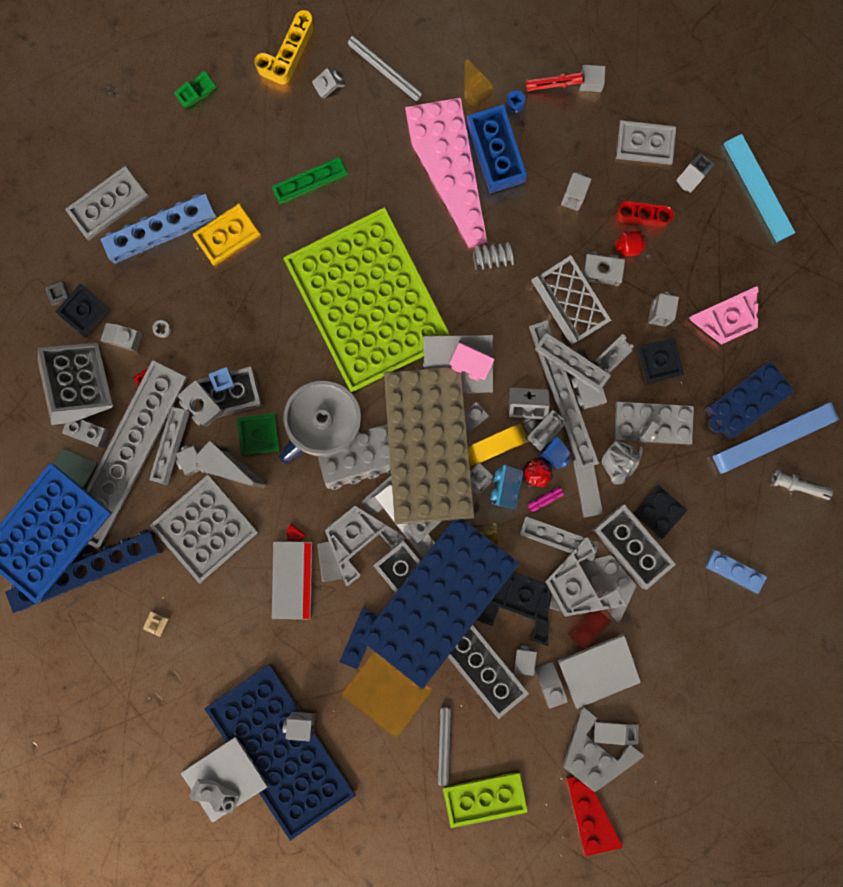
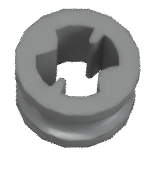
M158 320L153 324L152 328L156 336L165 338L170 335L171 326L168 322ZM159 325H166L164 329L166 331L165 333H158L160 329L158 327Z

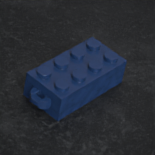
M769 361L704 409L710 416L708 425L713 432H722L727 439L734 438L795 391L773 362Z

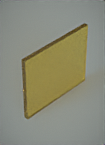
M374 651L361 670L357 671L358 674L341 696L397 738L411 718L416 715L417 710L432 691L426 686L421 689Z

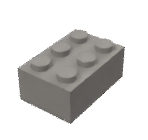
M252 367L231 371L230 374L235 386L219 393L215 392L210 377L196 380L224 411L219 417L264 406L255 369ZM199 400L202 409L204 406V402L202 400Z

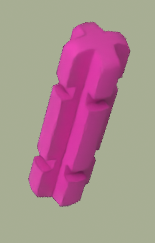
M556 487L552 489V492L549 491L536 498L537 500H532L528 503L530 511L534 512L540 506L543 507L554 501L555 498L562 497L564 495L561 487Z

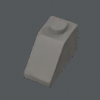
M700 152L676 181L683 190L691 193L715 164Z
M106 323L100 341L137 352L143 334L127 327Z
M553 662L535 667L534 670L549 709L567 703L564 689Z

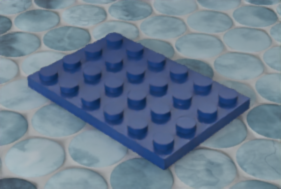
M49 463L0 524V574L35 604L39 603L111 516L112 512L54 463Z

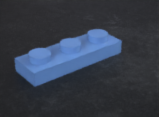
M716 550L712 551L705 565L706 568L759 594L767 576Z

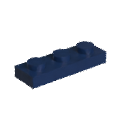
M362 608L340 659L341 663L358 669L367 645L360 639L379 614Z

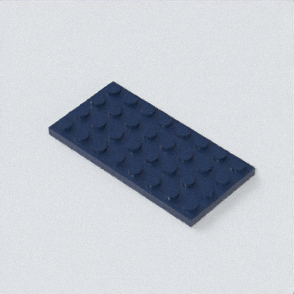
M464 519L453 520L360 640L423 689L520 563Z
M271 664L204 708L225 742L227 743L234 737H237L253 760V763L269 785L259 794L290 841L356 796L315 731L310 741L286 739V733H283L284 721H286V718L290 716L292 711H302Z

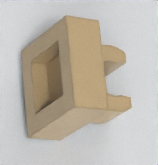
M151 611L143 630L161 637L170 618Z

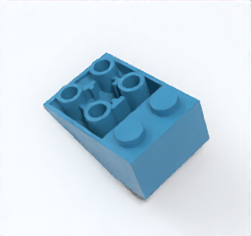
M502 465L499 469L495 470L493 481L497 483L496 488L491 490L490 500L493 501L492 505L517 509L523 476L522 470Z

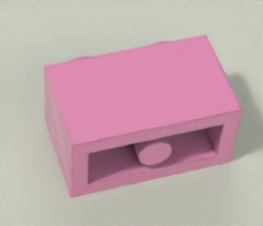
M458 342L449 364L452 365L451 369L462 373V371L470 373V378L479 381L480 378L485 380L494 358Z

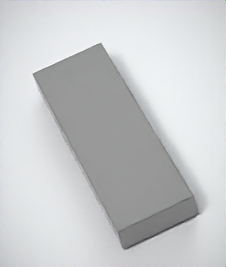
M576 460L573 461L583 517L603 514L594 466L579 471Z

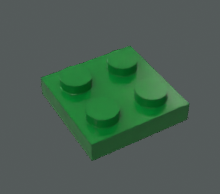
M275 413L237 418L241 456L280 451Z

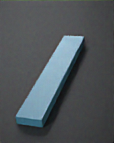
M740 134L726 141L723 145L776 243L793 235L795 231L743 135Z

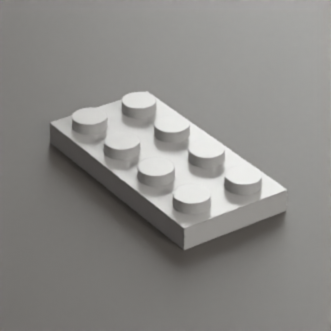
M616 402L614 440L642 442L638 439L648 423L653 421L659 425L656 430L658 434L653 441L649 440L648 442L691 445L694 406Z

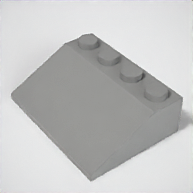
M98 343L38 348V365L51 425L72 423L113 407Z
M209 441L193 458L197 462L195 466L203 473L214 474L250 486L261 488L266 486L224 445Z

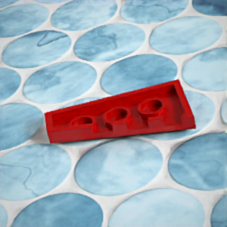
M574 775L566 777L585 857L623 848L595 792Z

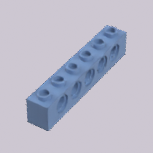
M206 193L197 194L187 202H178L173 208L162 209L152 217L147 216L140 219V222L136 224H127L123 226L122 230L105 234V237L101 238V242L109 260L115 264L206 225L216 219L217 216ZM198 209L195 215H190L191 210ZM176 216H180L179 222H172ZM158 224H163L161 230L155 231V227ZM141 231H145L144 237L138 238V234ZM123 239H128L127 244L121 246V241Z

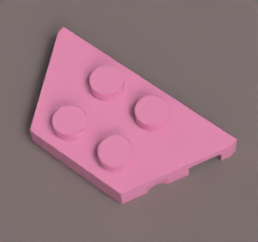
M756 286L689 317V319L720 344L758 328V287Z

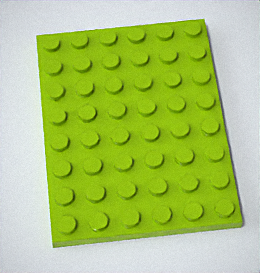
M385 207L283 258L351 393L383 378L384 373L395 372L423 358L424 336H450Z

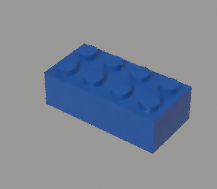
M504 104L468 115L466 124L489 194L525 183L527 174Z

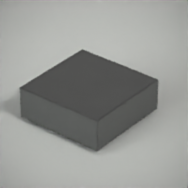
M64 281L45 287L50 303L53 306L64 302L69 297Z

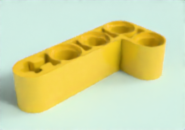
M302 10L296 14L276 57L266 53H260L255 57V65L261 76L279 84L289 82L314 29L310 12ZM296 37L301 38L299 41H293ZM287 54H293L291 58L285 57ZM268 63L266 67H260L261 64ZM280 70H285L284 74H277Z
M522 424L510 427L469 446V468L529 442Z

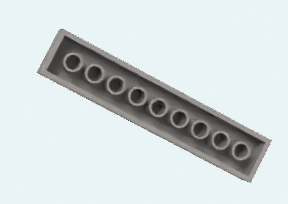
M403 540L373 566L394 592L397 593L421 560ZM472 625L448 658L496 717L500 719L529 693L477 628Z

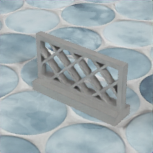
M571 255L531 280L571 345L576 344L581 339L612 321ZM569 261L574 267L572 275L562 273L563 265ZM551 273L558 275L556 286L549 285L545 277ZM561 276L571 278L569 289L558 287ZM574 278L583 281L582 292L572 290ZM558 289L568 291L566 302L558 301L556 298ZM571 292L581 294L579 305L568 303ZM584 295L593 297L592 308L581 306ZM568 305L578 307L576 318L568 317L566 314ZM581 308L592 310L589 321L578 319ZM594 311L602 312L606 319L601 323L592 322ZM578 321L588 323L587 331L581 335L576 330Z

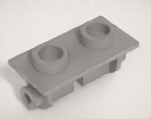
M552 410L526 438L541 451L567 422Z

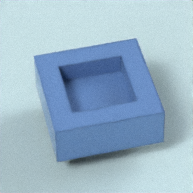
M227 367L209 374L216 393L235 386Z

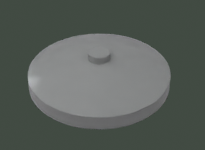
M329 381L308 383L297 389L286 403L283 416L285 431L291 442L305 453L315 456L334 455L346 449L355 440L359 432L361 412L358 402L349 390L337 383Z

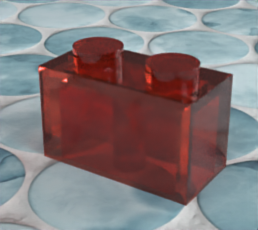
M600 610L588 612L568 635L585 650L611 623V620Z

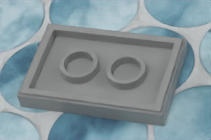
M620 120L616 159L672 165L677 126Z

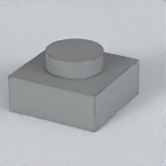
M653 421L648 423L638 439L644 443L649 440L653 441L658 434L656 430L659 425Z

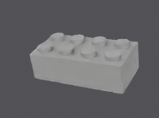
M625 504L619 505L591 529L642 589L647 590L676 565Z

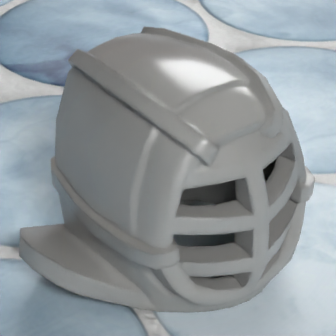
M615 441L607 449L602 457V464L614 484L625 483L639 465L643 447L639 446L637 452L634 447Z

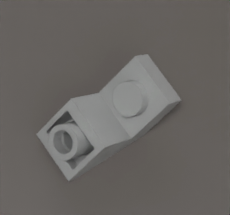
M595 722L594 742L618 745L638 744L639 724Z
M202 779L196 780L190 793L192 801L209 802L215 812L232 813L240 797L238 793L216 781Z

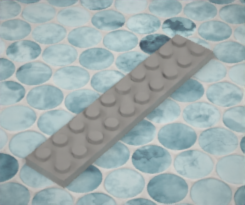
M153 360L86 489L89 494L112 512L111 516L88 542V544L98 549L102 548L178 398L177 395L181 393L188 379Z

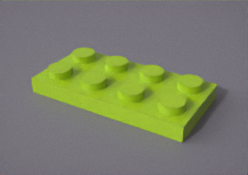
M519 772L443 787L451 828L528 813Z

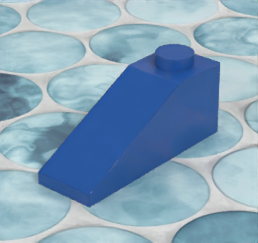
M555 437L547 443L539 457L549 462L556 469H559L561 466L564 468L569 462L570 458L568 456L570 451L558 437Z

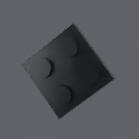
M79 284L55 313L86 338L111 309L82 284Z
M675 337L636 347L645 384L684 375Z
M657 485L632 514L660 539H663L688 510L660 485Z

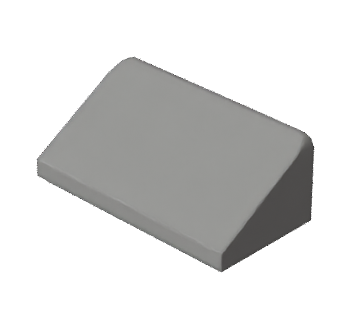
M330 542L318 543L322 581L343 579Z

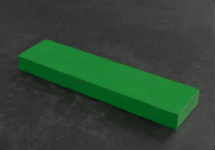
M339 156L271 187L279 205L343 178L348 173Z

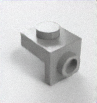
M331 68L324 70L312 81L321 98H326L337 87L343 88L346 85L343 81L342 73Z

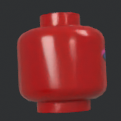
M638 231L622 232L619 238L616 239V250L624 257L638 256L645 249V238Z

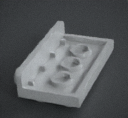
M388 424L358 432L355 440L339 453L329 456H318L323 479L328 489H339L344 484H356L365 478L373 479L378 477L379 474L391 473Z

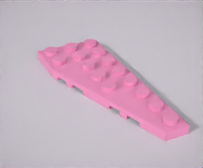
M461 98L405 107L412 147L425 167L439 196L445 203L448 212L454 219L468 248L487 245L488 242Z

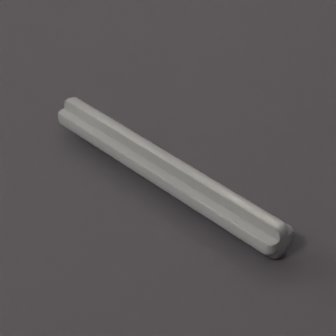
M351 36L348 40V45L412 99L415 101L420 100L423 94L422 91L356 36Z

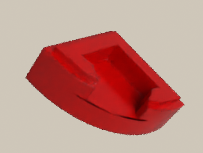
M290 523L287 529V540L301 542L306 534Z

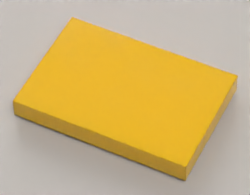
M239 203L193 233V236L213 266L261 236V234Z

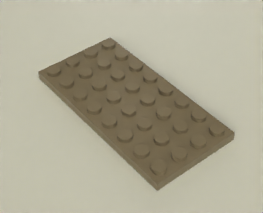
M451 367L384 373L395 525L474 518L461 373L451 369Z

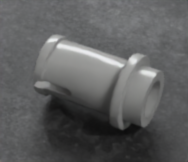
M526 418L522 421V426H525L528 434L537 427L536 419Z

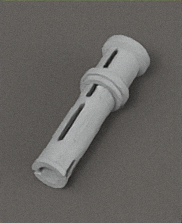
M776 469L772 476L771 483L773 486L780 485L786 487L789 491L799 490L829 500V496L832 497L833 494L832 488L799 479L796 474H786L780 469Z

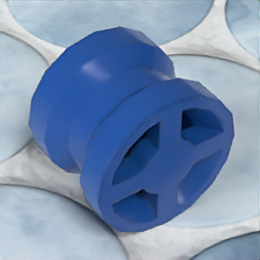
M514 90L507 96L506 107L513 114L520 113L524 108L525 96L522 92Z

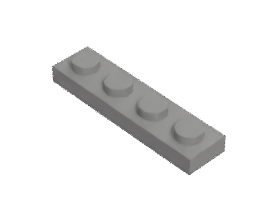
M548 333L544 335L535 347L537 352L597 392L601 391L611 376Z
M172 407L149 480L168 485L176 460V453H178L189 417V411Z
M525 517L519 533L521 536L568 553H572L585 539L582 536L529 517ZM590 540L593 547L597 551L599 543ZM595 554L588 557L587 560L593 561Z

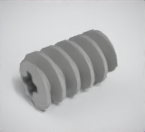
M509 242L505 243V247H503L502 243H498L497 249L494 244H491L489 250L486 245H483L482 251L479 246H476L473 252L475 270H477L479 264L482 270L485 269L486 264L491 269L493 263L499 268L501 262L507 267L508 261L513 266V251Z

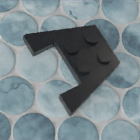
M513 572L477 618V621L493 626L499 607L536 620L537 622L530 640L548 646L549 587L546 583Z

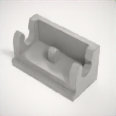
M622 334L593 364L609 374L633 351L632 348L634 346L633 344H628L626 337Z

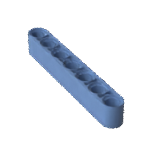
M831 401L721 451L712 457L720 474L836 422L840 420V417Z

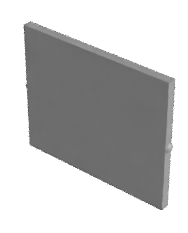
M493 335L424 336V370L452 367L449 361L458 342L493 357ZM494 362L485 380L481 378L479 381L469 377L470 373L462 371V392H493Z
M624 634L558 660L566 681V687L569 689L576 709L641 683L633 662L634 658L631 656Z
M234 737L181 772L182 777L191 790L196 780L202 779L216 781L238 793L240 797L234 808L269 786L237 737ZM199 801L212 823L227 814L215 812L209 802Z

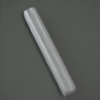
M445 706L440 709L438 785L447 786L449 782L451 708Z

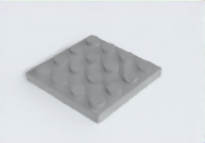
M210 475L203 478L149 525L199 584L259 533Z

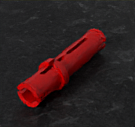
M562 72L561 75L527 79V91L561 86L567 88L568 85L584 84V72L569 74Z

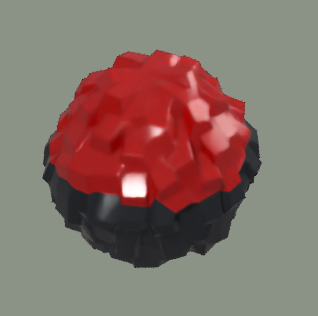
M533 458L523 468L524 482L529 487H548L547 484L553 478L551 465L542 458Z

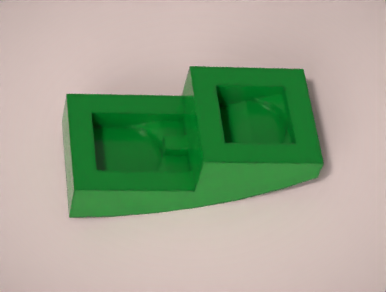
M204 70L191 83L189 81L185 82L174 94L184 108H188L205 98L218 86Z

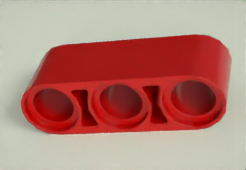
M631 201L621 203L616 211V218L621 223L658 228L666 227L674 216L673 210L668 206ZM627 209L630 215H624L621 210ZM645 211L648 214V218L642 217L640 212ZM659 214H665L667 220H662Z

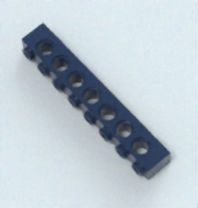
M144 530L137 533L136 538L130 540L127 537L119 540V545L114 547L107 545L100 548V553L94 554V552L83 555V560L78 562L74 559L64 572L69 575V581L66 583L63 580V573L37 604L14 585H11V589L6 591L5 594L13 614L163 553L155 532ZM136 543H139L141 545V551L139 553H136L134 550V545ZM119 550L123 553L121 561L116 557V553ZM100 558H103L105 560V566L103 568H101L98 564ZM83 565L87 568L86 575H83L81 573V567Z

